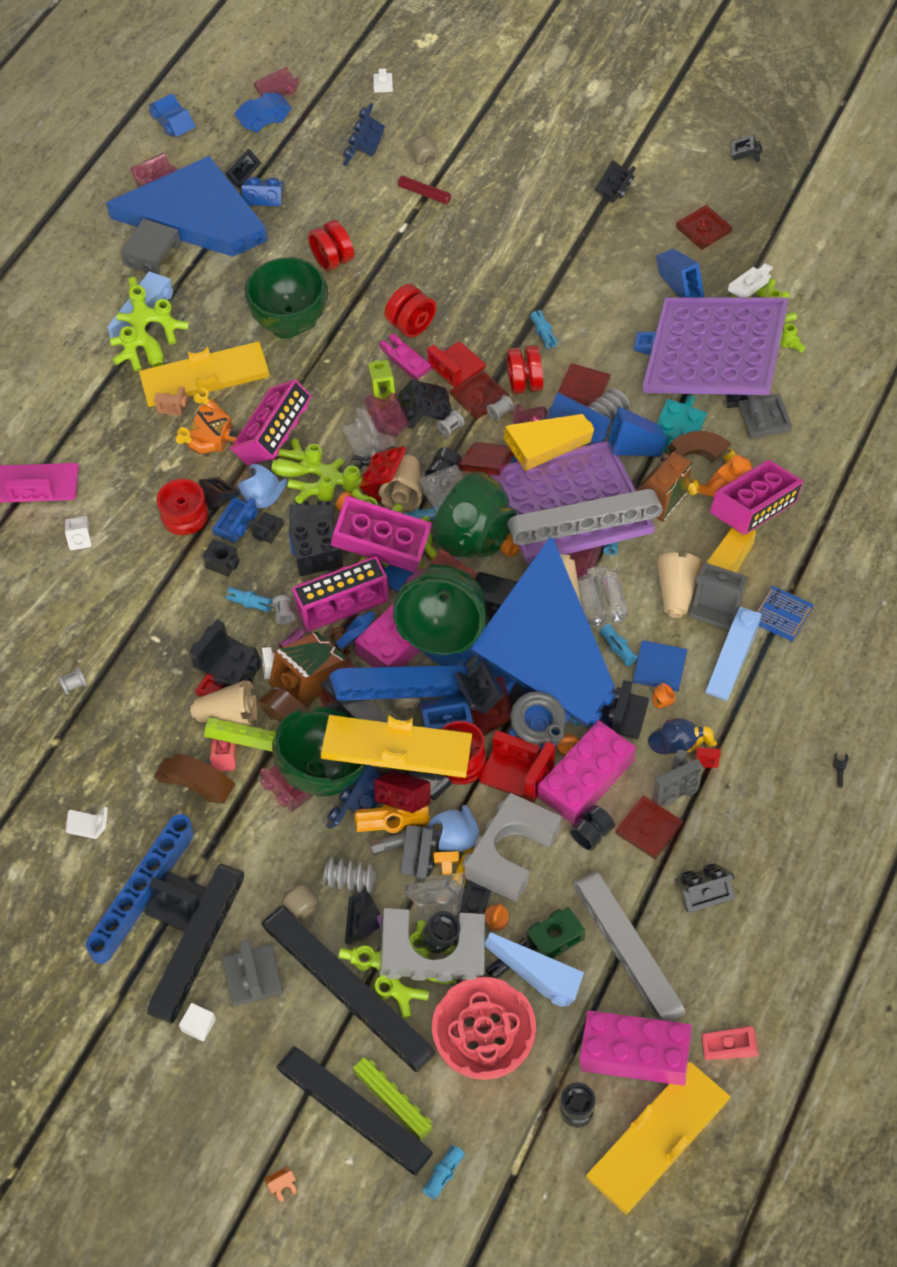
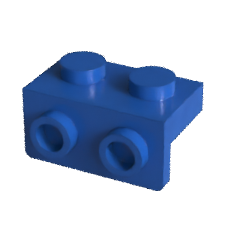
M250 177L242 185V198L248 205L281 206V193L284 190V181H279L278 178L260 180L258 177Z
M233 498L212 528L213 534L236 543L240 536L242 537L246 533L247 526L251 520L253 521L257 516L258 509L255 499L250 498L248 502H245L238 498Z

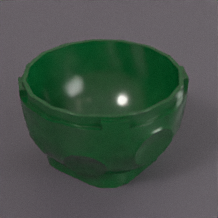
M296 257L278 258L265 262L255 269L251 276H248L245 283V298L252 318L266 330L272 331L278 338L289 339L316 325L318 318L323 314L328 299V286L322 273L310 262Z
M474 471L461 479L446 496L437 512L432 527V542L440 550L455 557L473 558L478 556L482 558L497 553L510 532L507 525L508 521L517 515V510L510 506V499L502 484L489 474Z
M429 565L408 577L398 591L393 602V618L397 626L396 630L403 640L406 639L413 647L429 654L449 655L466 651L478 640L486 625L483 591L471 574L464 570L456 569L450 565Z

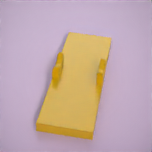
M259 341L210 354L208 347L200 353L188 351L189 359L139 371L148 407L156 405L154 401L156 393L177 395L179 387H184L186 395L191 397L196 393L199 394L198 390L201 387L211 392L270 377Z
M329 715L321 759L466 778L472 734L413 726V718L407 721H399L389 715L387 723Z
M689 1062L686 1085L669 1084L651 1105L648 1104L639 1117L631 1123L630 1128L586 1175V1179L627 1215L730 1100L731 1096L694 1064Z

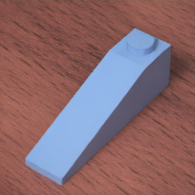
M149 271L139 284L146 291L145 303L150 308H154L156 301L159 299L169 300L172 297L171 281L164 276ZM129 299L119 312H132L133 306L130 304ZM116 315L107 327L110 338L120 336L121 329L126 326L131 327V325L125 321H118Z
M739 607L706 689L707 694L728 701L759 629L762 614Z
M491 932L486 937L484 946L539 993L550 999L553 1004L560 1007H569L575 1000L584 972Z

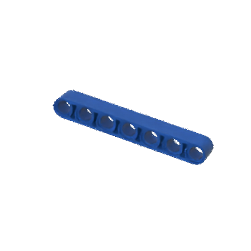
M465 665L342 668L332 672L329 675V679L338 700L449 697L463 694L458 688V682L454 675L457 672L467 675L470 671Z
M177 814L170 819L88 937L86 949L95 963L104 964L111 959L150 902L153 895L149 884L153 877L162 881L166 872L172 870L193 839L194 830L189 817L186 815ZM181 827H186L183 831H177ZM168 846L173 847L169 851H164V849ZM153 866H160L157 870H150ZM141 885L146 886L143 890H136ZM132 905L129 910L123 911L125 906ZM118 925L116 930L108 931L110 927ZM98 946H104L101 951H94Z

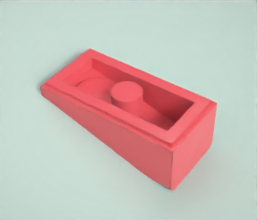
M212 739L211 766L219 771L235 770L237 744Z
M753 1026L702 1034L705 1060L759 1056L757 1035Z

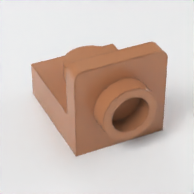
M179 387L177 395L156 393L154 401L157 412L182 416L184 407L187 408L189 397L186 395L184 387Z

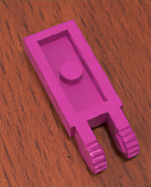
M392 333L388 337L392 345L396 347L394 349L386 341L382 340L379 342V347L389 359L412 379L418 380L431 370V365L407 344L402 343L396 334Z

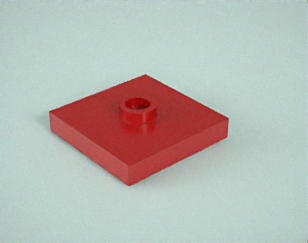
M548 741L524 779V799L532 803L538 797L539 783L555 766V745Z

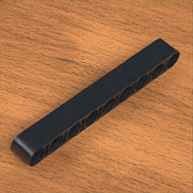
M278 906L261 922L263 928L273 939L413 1071L418 1073L436 1055L433 1047L285 908Z

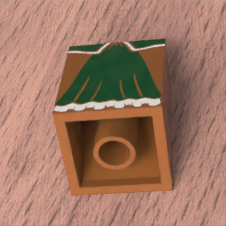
M674 452L656 466L636 488V491L652 489L656 492L663 508L662 513L656 518L662 522L669 517L688 494L692 462Z
M316 631L275 651L269 685L272 688L278 687L287 691L306 707L325 691L320 684L337 668H345L347 657Z

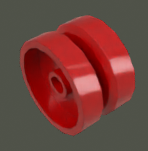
M331 220L323 225V229L317 227L308 232L310 249L318 264L326 272L337 268L339 262L345 264L354 259L352 242L339 221Z
M406 284L391 296L385 307L384 316L389 323L398 328L408 338H414L424 332L431 324L436 314L437 306L433 299L423 294L415 285Z
M537 345L525 347L524 360L522 352L518 347L507 349V374L513 395L525 392L526 380L531 392L543 391L542 363Z
M180 478L166 483L158 491L156 498L162 524L167 531L175 535H188L197 532L205 525L209 514L203 489L198 483L190 479Z

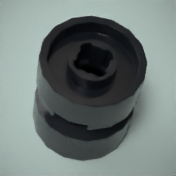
M439 448L425 472L426 479L436 487L448 488L463 463L462 457L451 448Z
M592 805L583 814V819H578L569 828V832L582 848L592 851L602 841V837L607 836L615 827V822L603 808Z
M440 911L435 913L420 933L423 947L432 953L440 954L445 952L459 936L460 923L450 912Z
M579 1082L566 1086L561 1095V1117L571 1127H584L593 1119L595 1109L594 1092L589 1086Z

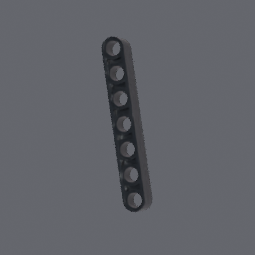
M329 676L320 684L351 718L388 723V717L370 699L338 700ZM402 769L407 775L430 781L431 799L434 801L452 785L450 780L442 774Z
M222 863L217 866L150 1000L147 1009L149 1016L170 1024L176 1020L243 883L244 871Z
M293 1046L276 1066L282 1075L411 1174L416 1176L433 1155V1152L419 1139L299 1048Z

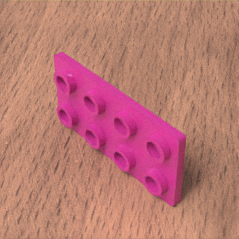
M78 463L0 465V503L75 500L79 465Z

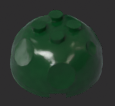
M315 707L314 711L301 713V709L290 713L278 725L272 741L274 763L285 778V781L296 790L318 797L341 793L356 782L366 767L365 764L321 759L329 715L350 718L339 711L323 707Z

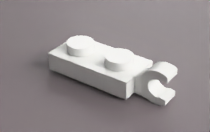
M765 263L760 269L752 267L731 282L728 291L739 298H748L769 282L771 275L768 273L773 269V266Z

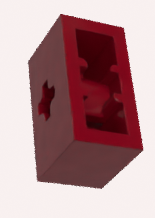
M391 770L375 779V801L406 812L415 813L431 804V782Z

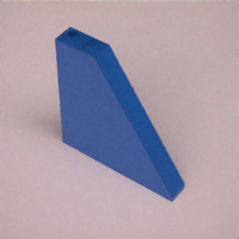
M210 156L106 202L109 217L113 220L138 227L143 219H147L178 229L180 241L232 257L268 241L264 224Z
M549 537L478 640L471 647L474 656L480 660L487 661L491 667L522 685L528 691H540L552 695L560 702L565 712L570 714V718L589 729L592 724L595 725L598 720L600 721L603 715L601 711L604 706H610L616 696L614 694L615 687L555 541Z

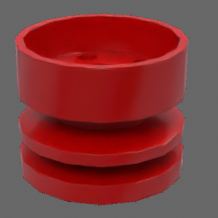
M455 721L446 724L440 730L471 733L472 740L466 778L445 776L451 783L456 785H466L475 782L480 778L486 766L485 738L483 733L475 724L466 721Z

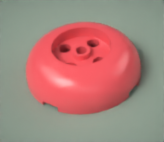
M477 977L476 980L462 981L447 991V994L435 1009L432 1020V1035L439 1055L450 1068L472 1079L489 1080L511 1073L525 1061L534 1044L536 1021L533 1009L521 991L518 992L515 988L508 985L507 982L500 979ZM492 1014L500 1017V1021L494 1023L489 1017ZM468 1018H472L475 1021L471 1027H467L464 1024ZM483 1030L488 1031V1032L485 1033V1034L481 1033V1031H483ZM497 1038H501L505 1042L501 1046L496 1043L493 1044ZM475 1042L479 1046L475 1050H471L468 1048V1045Z

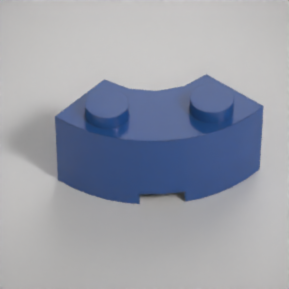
M173 93L148 104L151 117L154 120H158L168 136L178 137L196 127L188 110L179 104Z
M264 93L262 94L263 97L255 100L251 98L241 105L234 114L244 128L258 133L264 126L270 123H282L292 109L282 94Z

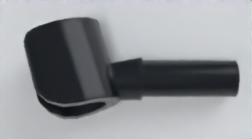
M837 753L834 755L832 765L837 770L838 788L843 787V773L849 759L847 754H845L844 761L837 759Z

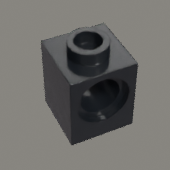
M214 539L202 555L206 569L227 577L230 576L233 570L237 569L240 562L236 547Z

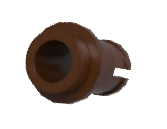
M342 626L335 627L331 630L330 637L334 640L335 648L342 652L344 656H348L351 653L349 646L340 650L336 644L347 630Z

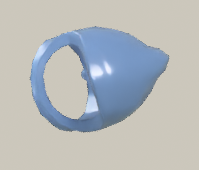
M251 464L249 466L251 478L240 482L238 488L247 501L250 498L255 499L257 508H267L279 498L288 481L286 478L279 481L265 467L259 464Z
M462 805V812L459 810H448L434 816L428 823V828L431 829L436 823L442 826L440 831L433 829V834L440 837L439 851L461 852L474 846L479 837V829L476 820L466 805Z

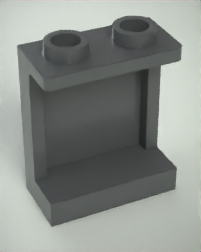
M143 219L120 251L123 264L145 273L150 271L159 275V264L171 247L178 249L181 244L178 229Z
M704 562L697 576L696 583L698 585L689 616L730 630L739 607H741L748 577Z

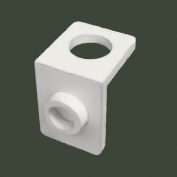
M103 807L97 815L69 810L67 813L66 833L97 839L106 828L108 808Z

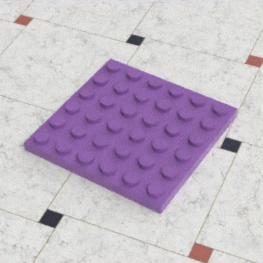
M788 297L665 298L643 383V392L770 395L789 304Z
M607 441L576 448L527 471H524L519 462L487 469V474L502 484L510 499V506L517 510V515L636 491L618 455H612ZM651 519L555 538L554 541L559 553L565 555L654 533V525ZM547 540L518 545L526 564L532 563Z

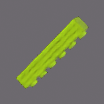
M208 717L204 737L272 752V741L276 732Z
M365 1057L353 1067L354 1074L422 1141L432 1131L431 1120L427 1116L423 1117L420 1114V1109L415 1104L412 1106L408 1102L409 1098L406 1094H401L398 1091L397 1085L394 1082L390 1083L386 1079V1074L382 1070L378 1071L375 1068L376 1064L371 1059L367 1060Z

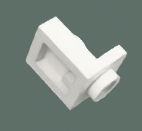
M82 516L65 519V534L69 549L76 550L91 547L88 517Z

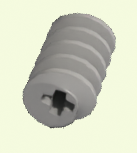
M615 388L609 389L607 393H604L589 405V408L611 419H615L618 408L628 409L630 407L627 397Z
M331 856L325 866L323 886L327 881L331 888L335 887L338 883V888L341 890L347 885L348 890L353 891L357 886L359 893L364 892L366 888L367 892L371 895L375 887L377 871H373L372 863H369L367 868L363 869L362 861L358 863L357 867H354L353 859H350L346 866L342 857L335 864L334 856Z

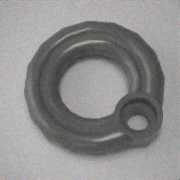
M540 691L528 692L519 697L512 706L510 714L512 728L524 741L536 745H544L547 741L556 745L562 741L567 719L564 708L552 695ZM540 705L547 708L552 715V724L544 731H536L528 727L524 716L529 707ZM551 730L558 731L559 735H553Z

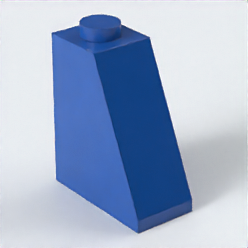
M670 249L656 256L660 276L679 298H705L699 263L675 249Z
M618 408L607 442L612 455L661 456L663 449L667 446L668 439L660 425L624 408Z

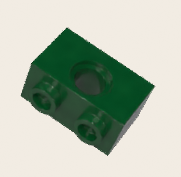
M568 906L563 910L558 909L554 911L542 923L539 921L532 924L526 932V939L528 940L527 943L530 942L532 944L533 951L554 959L585 940V929ZM551 931H558L560 935L557 937L550 936L548 933Z

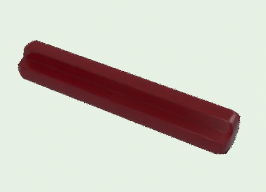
M400 176L398 179V186L444 204H448L451 200L449 192L406 176Z

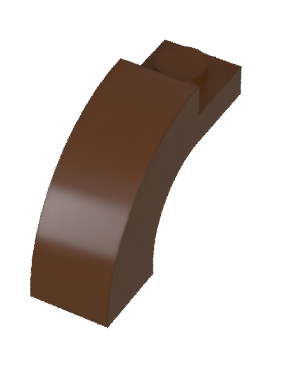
M689 432L673 440L667 447L669 452L660 461L662 462L674 452L682 457L691 454L701 455L713 463L728 449L731 443L722 436L712 432Z
M278 687L270 689L256 702L270 720L275 719L279 722L296 710L301 709V713L309 712L299 700Z
M176 753L173 758H165L154 776L160 783L185 786L200 794L207 802L224 804L235 786L231 779L214 767L193 757Z

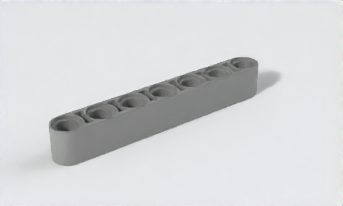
M645 489L516 515L510 518L507 525L513 542L516 545H526L548 540L549 537L555 539L653 519L662 513L663 508L656 492L652 489Z
M594 871L574 881V888L655 1019L672 1022L685 1015V1009L680 999L600 874Z

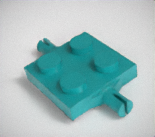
M687 395L684 404L667 398L657 422L662 427L664 434L667 435L668 443L664 449L665 453L668 452L667 447L679 436L693 431H701L707 412L692 407L696 399L694 396L691 398V395Z

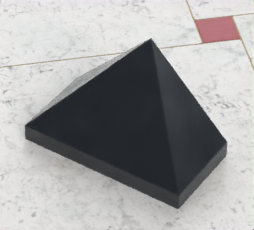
M247 149L227 166L225 174L239 188L261 165V162L250 149Z
M219 477L199 480V485L203 489L209 511L240 495V490Z
M364 891L349 897L345 944L347 945L365 939L380 928L377 916L381 914L369 892Z

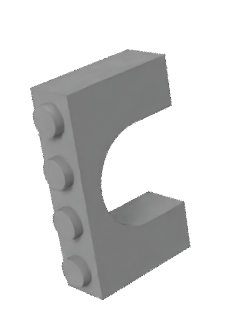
M510 793L506 800H501L495 818L491 817L485 828V834L483 836L479 835L474 845L475 849L472 854L468 853L466 855L463 867H465L464 878L517 903L528 885L530 871L501 857L496 851L495 845L507 836L520 835L550 848L561 829L562 816Z
M384 908L381 917L380 975H386L388 979H399L401 976L411 977V979L417 981L437 978V981L449 982L452 979L462 981L476 980L477 977H483L485 914L459 913L457 919L460 923V933L456 939V949L446 958L430 960L416 953L410 944L409 910Z

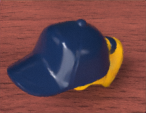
M683 718L667 720L662 728L654 731L648 738V744L651 749L659 754H676L678 750L692 752L703 742L708 747L717 745V742L714 740V733L710 727H697L693 722Z

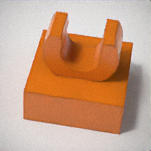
M288 1166L264 1178L271 1193L275 1192L276 1197L280 1201L284 1200L281 1195L284 1187H289L293 1194L296 1193V1187L292 1183L296 1179Z

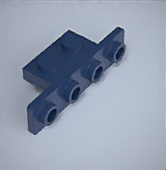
M371 102L367 107L363 106L358 115L360 120L358 119L354 125L353 130H355V133L353 132L348 140L350 146H347L343 153V157H345L343 165L345 166L353 158L357 148L371 157L377 150L385 126L369 117L374 105Z
M366 765L356 782L340 793L339 804L337 807L334 806L327 816L329 819L326 824L327 828L331 829L337 826L347 809L355 813V810L376 807L378 802L375 801V779L383 774L374 769L373 765Z

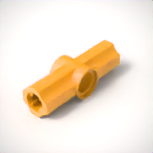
M384 805L382 808L355 810L356 832L386 830L389 833H396L408 825L428 826V805L415 813L406 812L388 805ZM390 816H396L393 820H387Z

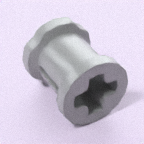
M507 395L501 396V400L496 403L487 405L489 416L496 422L508 412L512 413L515 409L512 400Z
M452 410L450 415L443 421L439 420L437 422L439 432L446 438L450 437L455 429L458 427L462 428L465 425L463 417L456 410Z
M278 595L272 599V606L276 610L275 621L281 625L289 624L295 620V613L291 610L292 599L288 595Z
M79 667L72 673L63 677H57L65 695H68L69 691L87 685Z

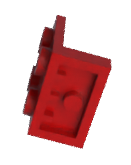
M460 341L445 351L438 349L434 344L427 348L428 363L431 365V368L455 389L486 368V364Z
M401 446L375 453L370 459V464L362 476L363 479L359 487L369 497L374 498L377 502H381L382 499L378 493L380 486L393 480L407 449Z
M496 730L493 736V750L479 778V782L523 798L524 779L539 756L541 746L527 743L523 739Z

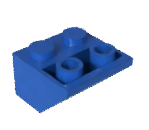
M464 694L426 700L419 703L423 727L441 729L446 724L455 721H466L473 724L470 708L466 704Z

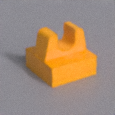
M458 851L434 853V864L442 865L443 877L452 876V864H459Z

